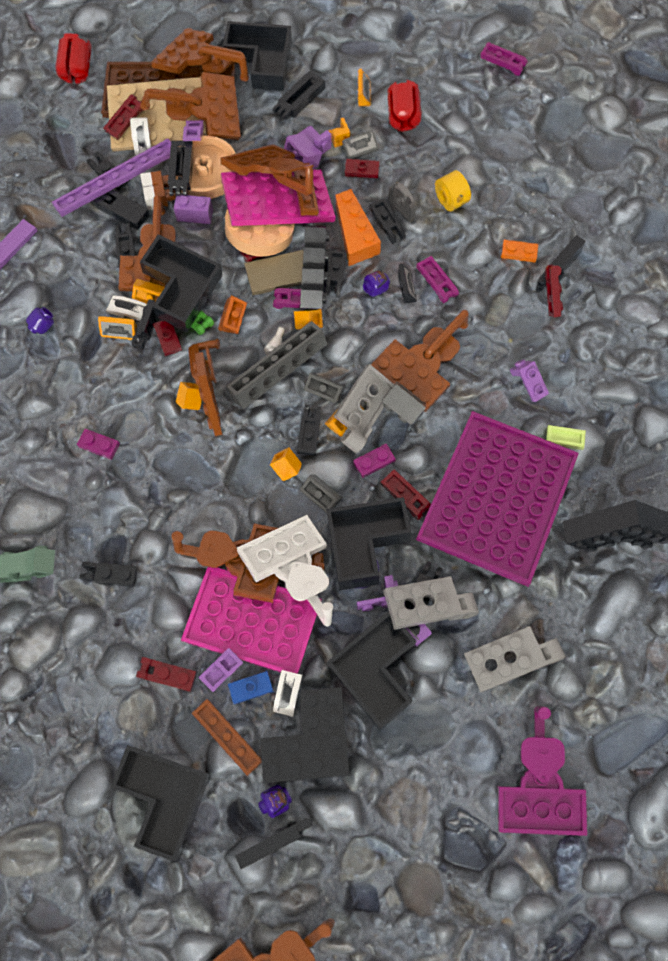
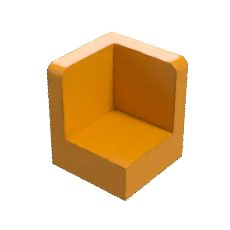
M344 117L340 118V127L329 130L332 134L334 148L342 146V141L350 138V131Z
M322 309L294 311L295 328L302 329L311 321L318 327H323Z
M180 382L176 403L182 409H200L202 400L199 394V385L196 383Z
M290 447L274 454L270 466L282 481H286L298 475L302 463Z

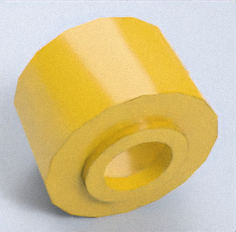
M454 170L435 181L436 195L446 210L451 212L470 202L471 190L469 184L459 171Z

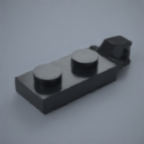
M148 299L147 305L143 308L142 319L138 322L136 335L132 338L131 345L133 348L144 350L146 341L150 340L154 329L153 324L157 321L153 309L154 300Z

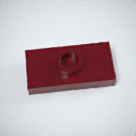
M346 159L345 176L378 179L380 161Z
M165 321L153 324L165 356L182 351L173 325Z

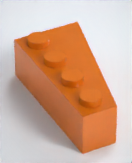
M352 189L336 194V211L345 251L347 252L348 265L351 266L379 255L381 241Z

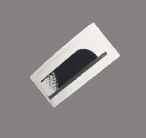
M130 118L135 156L152 147L148 118Z
M113 295L106 312L121 318L127 316L141 321L143 308L147 304L131 298Z
M284 670L281 671L273 712L293 717L302 675Z

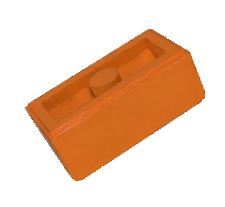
M231 295L226 300L218 330L238 334L247 302Z

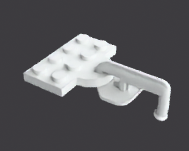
M307 515L237 547L239 556L256 582L275 574L279 579L286 582V588L292 598L297 601L307 599L322 623L327 627L331 625L333 604L330 602L322 604L316 595L328 588L329 579L321 567L312 565L311 555L325 549L327 544Z

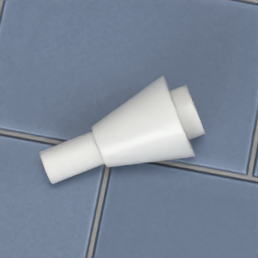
M279 327L276 335L265 346L264 352L266 354H269L282 344L284 328Z

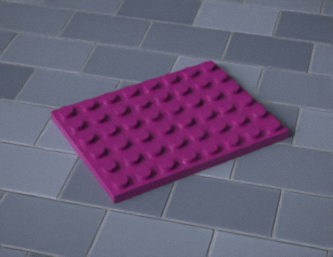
M472 411L416 540L529 587L579 453Z

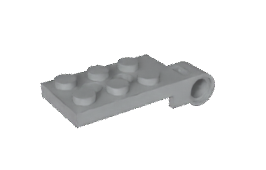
M370 364L366 365L333 416L347 427L340 441L355 453H358L366 444L367 438L372 432L371 427L384 408L383 397L394 385ZM370 386L376 389L375 395L370 393ZM361 400L366 402L367 407L365 410L360 407Z
M451 576L385 588L383 591L394 630L449 619V621L468 619L479 614L473 593L457 595ZM423 598H430L433 605L427 606L423 602ZM404 602H412L414 609H407L404 606Z
M530 626L464 653L481 693L566 658L557 638L539 645ZM513 652L516 655V661L513 663L506 662L504 659L505 653ZM488 660L496 661V670H487L485 663Z

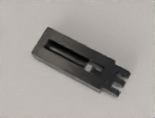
M309 71L278 100L272 111L277 113L278 116H282L284 120H287L290 116L295 118L326 88L325 80Z
M171 141L168 172L170 196H174V190H176L177 196L181 195V190H183V196H187L188 190H191L194 155L193 141Z
M110 190L90 201L100 211L125 224L130 223L131 227L139 230L150 216L148 208L114 190Z
M577 235L551 263L561 268V274L558 276V279L581 254L586 241ZM545 272L538 280L536 291L541 292L546 287Z
M306 818L235 855L240 869L302 838L300 832L311 827V819Z

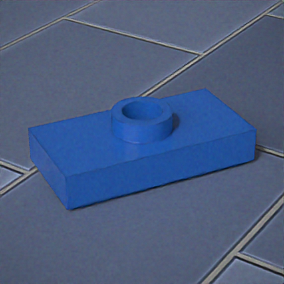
M267 671L228 684L234 705L274 692Z

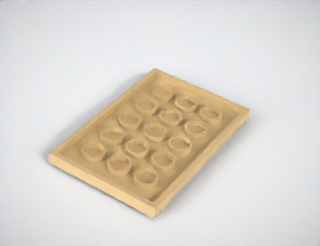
M201 77L107 86L109 120L130 94L135 95L137 100L142 101L145 90L149 88L160 90L178 88L191 93L194 89L202 87ZM150 99V108L137 116V118H148L152 147L166 139L170 141H183L186 121L199 120L193 115L186 121L173 120L167 115L165 101ZM203 121V123H204L203 136H204V135L207 136V134H206V124H205V121ZM131 125L119 140L110 135L113 152L134 150Z

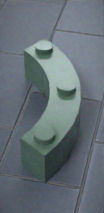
M36 546L31 550L19 553L2 552L0 555V583L29 581L32 576L43 578L53 574L55 550L48 549L47 546Z

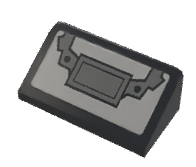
M401 263L398 267V277L404 304L417 302L412 273Z

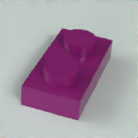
M84 429L76 445L79 448L112 460L120 443L115 439Z
M384 444L353 460V463L361 477L364 478L390 465L396 459L388 445Z

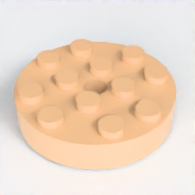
M204 135L201 141H193L192 182L188 195L205 196L213 199L224 194L221 172H235L221 165V157L236 153L226 141L218 137Z
M228 209L226 211V237L236 249L243 253L261 257L275 255L285 250L293 239L295 224L231 226Z

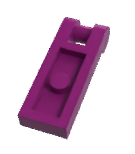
M487 42L480 55V58L511 70L517 76L521 74L528 62L524 56Z
M432 256L417 263L416 268L439 296L442 303H446L449 301V298L459 295L457 287Z
M276 288L274 290V308H300L301 289Z

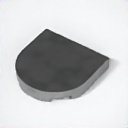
M395 182L389 187L388 202L405 219L411 222L415 219L416 204L414 198L403 184Z

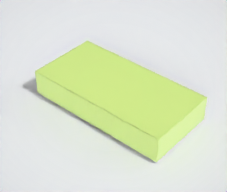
M548 425L546 440L565 448L583 450L585 447L586 430Z

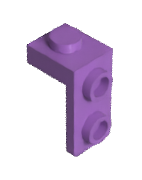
M309 126L298 133H303L322 154L331 149L332 134L328 130L319 134L312 126Z
M523 359L514 364L515 367L509 369L512 376H521L532 402H536L549 394L535 361H525Z
M392 575L384 576L385 588L398 586L397 580L393 581ZM385 597L359 601L356 605L357 610L362 609V612L371 611L376 606L388 608Z

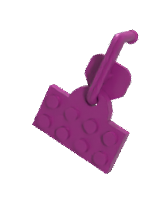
M536 706L534 708V737L524 739L521 744V762L528 770L521 777L519 787L498 786V832L587 836L586 790L564 788L563 781L557 771L565 763V748L559 739L545 738V719H548L551 715V711L547 707Z

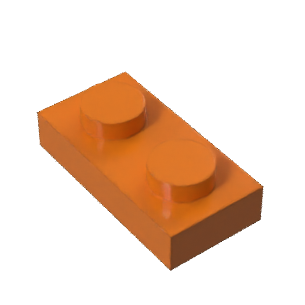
M503 240L501 258L536 263L538 244Z

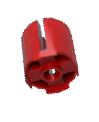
M67 33L64 34L63 38L59 39L55 66L56 73L61 80L72 84L75 77V83L80 84L85 82L89 76L92 45L89 40L86 42L78 38V34Z
M406 80L407 83L396 84L395 82L387 90L389 122L394 129L402 132L415 129L422 119L420 91L418 85L410 80Z

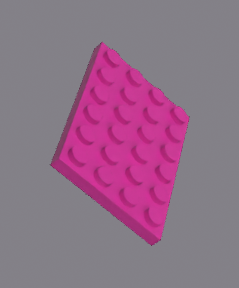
M313 170V183L319 210L318 216L300 215L296 190L279 183L272 174L250 172L248 175L242 176L238 172H221V181L231 226L335 222L334 210L321 170Z
M207 567L181 641L220 654L230 648L242 661L280 673L284 670L299 674L317 617L307 599L304 601L295 600L287 588L280 586L277 587L273 603L236 596L233 590L237 576L221 568Z

